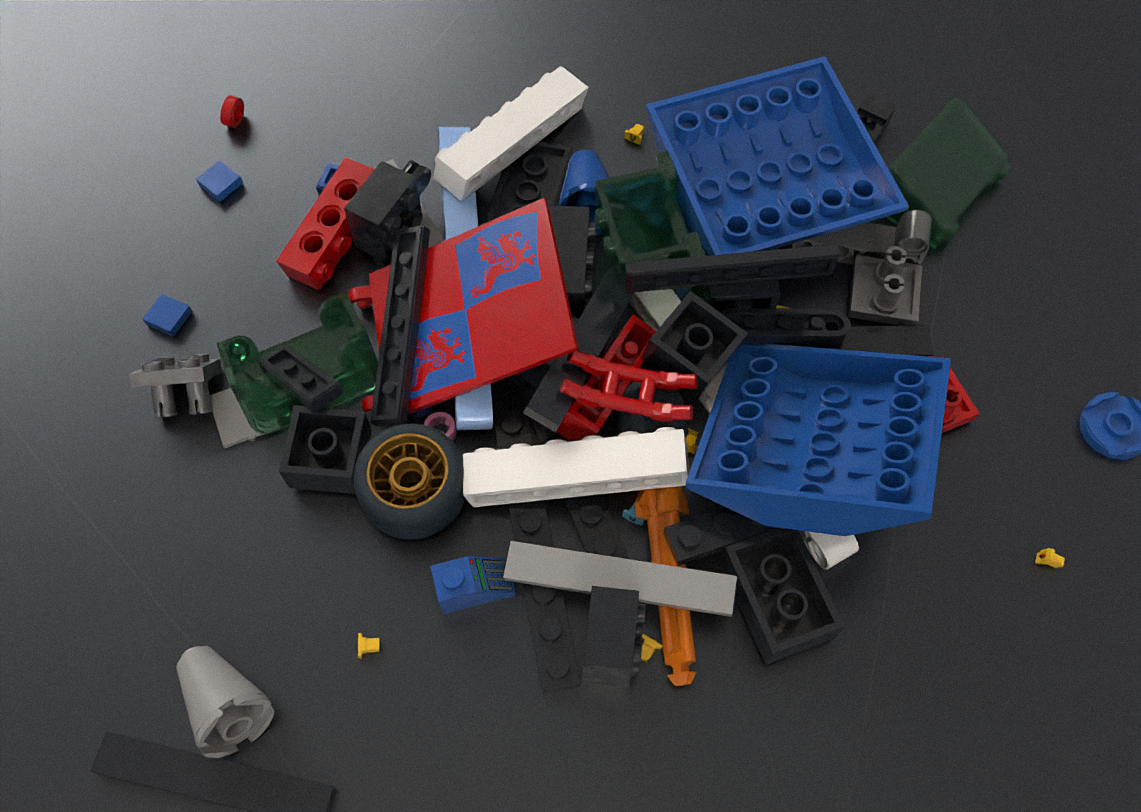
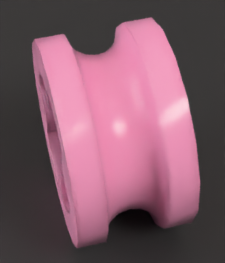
M436 412L428 416L424 425L440 428L439 424H445L447 429L445 435L452 442L455 440L457 431L451 415L445 412Z

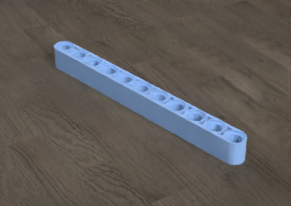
M438 127L439 151L445 147H451L465 132H471L470 127ZM441 185L444 241L478 227L476 194L473 192L466 199L460 201ZM491 384L454 397L456 431L492 429Z

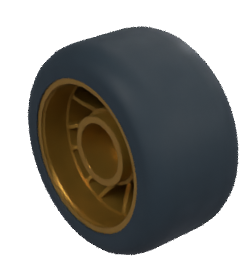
M401 424L390 427L374 436L365 445L357 458L353 475L357 499L370 522L390 536L400 539H420L436 534L446 528L457 517L465 502V497L463 496L464 467L461 454L452 440L435 428L421 424ZM412 482H419L414 487L406 488Z

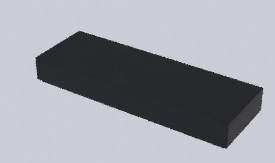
M289 345L282 346L258 362L266 375L314 413L344 394L339 382Z

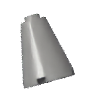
M195 646L182 654L181 659L177 663L176 670L195 744L202 754L208 758H220L239 751L236 745L246 738L251 743L255 741L267 729L274 716V709L271 706L270 699L211 647Z

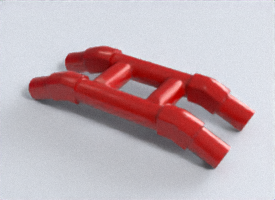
M579 350L568 354L567 361L581 367L582 370L603 377L605 375L602 392L598 389H593L586 385L581 386L565 379L561 385L560 392L574 398L575 401L590 407L597 408L598 406L651 417L652 420L662 422L693 419L692 405L653 403L655 386L663 390L697 388V374L656 372L606 361L607 359L599 358L592 354L588 355ZM619 379L641 383L638 400L616 395Z

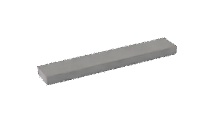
M510 541L503 576L506 581L591 594L592 586L639 591L638 602L732 617L737 576L515 541Z

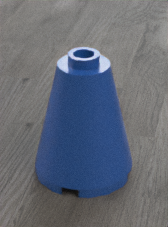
M580 150L570 158L558 206L589 207V221H596L595 236L600 235L601 230L609 226L612 229L617 225L622 217V201L599 155L592 150Z

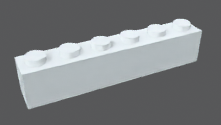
M562 66L552 73L544 74L537 84L533 87L525 88L518 98L512 102H506L492 117H485L477 128L462 134L451 147H445L440 150L435 157L434 162L436 164L433 178L460 201H463L581 110L589 87Z
M663 427L653 433L639 434L638 432L627 431L619 434L617 437L603 438L592 435L584 437L581 441L566 442L557 439L550 440L545 445L514 444L509 449L500 450L486 447L479 448L473 453L463 454V496L472 507L685 486L689 474V461L684 430Z

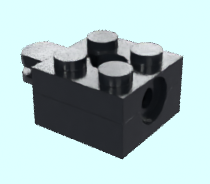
M410 160L403 170L384 161L379 163L344 208L356 248L386 263L389 262L392 258L395 230L415 227L421 224L423 213L419 196L430 182V168L423 165L420 166L419 163Z

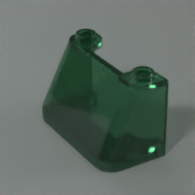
M954 97L889 168L909 208L907 211L886 217L898 224L901 216L908 211L921 210L927 212L932 218L929 245L935 249L944 239L949 242L953 239L961 227L957 223L961 214L988 183L992 185L996 180L1002 182L1012 168L1008 164L1011 159L1009 154L967 103Z
M346 292L330 297L321 304L318 313L323 326L260 352L255 342L247 336H234L216 343L229 385L249 425L254 431L268 434L285 428L290 424L294 405L305 406L266 375L258 363L284 345H289L341 384L344 394L323 408L335 407L375 389L378 360L368 334Z

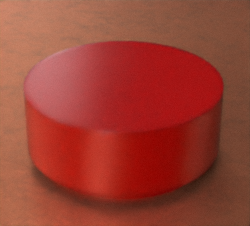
M228 95L225 98L220 113V120L223 125L236 128L240 124L245 108L242 98Z

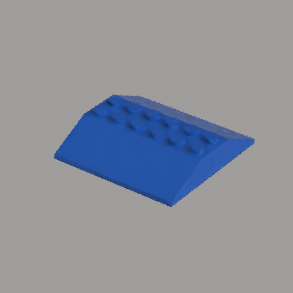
M826 56L646 104V112L666 180L688 229L709 255L773 250L907 211L909 208L907 201Z
M741 344L726 366L686 480V488L765 526L837 536H850L929 520L932 516L951 358L777 344Z

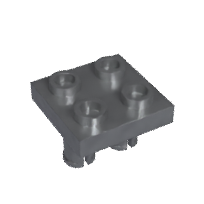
M898 246L889 247L884 259L856 255L853 261L848 317L899 326L917 325L919 321L922 265L905 263L906 251Z
M197 354L187 356V359L177 360V362L174 361V357L152 359L153 362L142 363V369L130 373L132 388L151 387L154 417H162V415L168 417L178 414L172 384L180 383L186 384L189 414L211 412L208 381L222 372L221 358L209 359V354Z

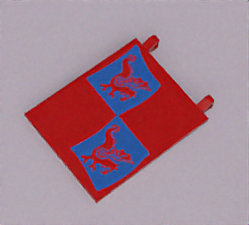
M545 198L428 248L408 415L579 350L549 205ZM391 265L370 273V286L355 287L349 290V302H357L358 308L365 309L373 303L379 351ZM374 395L363 398V411L372 412Z

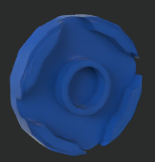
M1117 392L1098 394L1085 405L1079 417L1080 431L1085 441L1096 452L1108 458L1125 460L1137 457L1141 453V402L1131 396L1127 398L1120 396V393Z

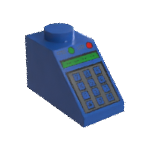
M466 556L430 566L438 602L443 614L516 595L513 582L506 581L503 578L507 558Z

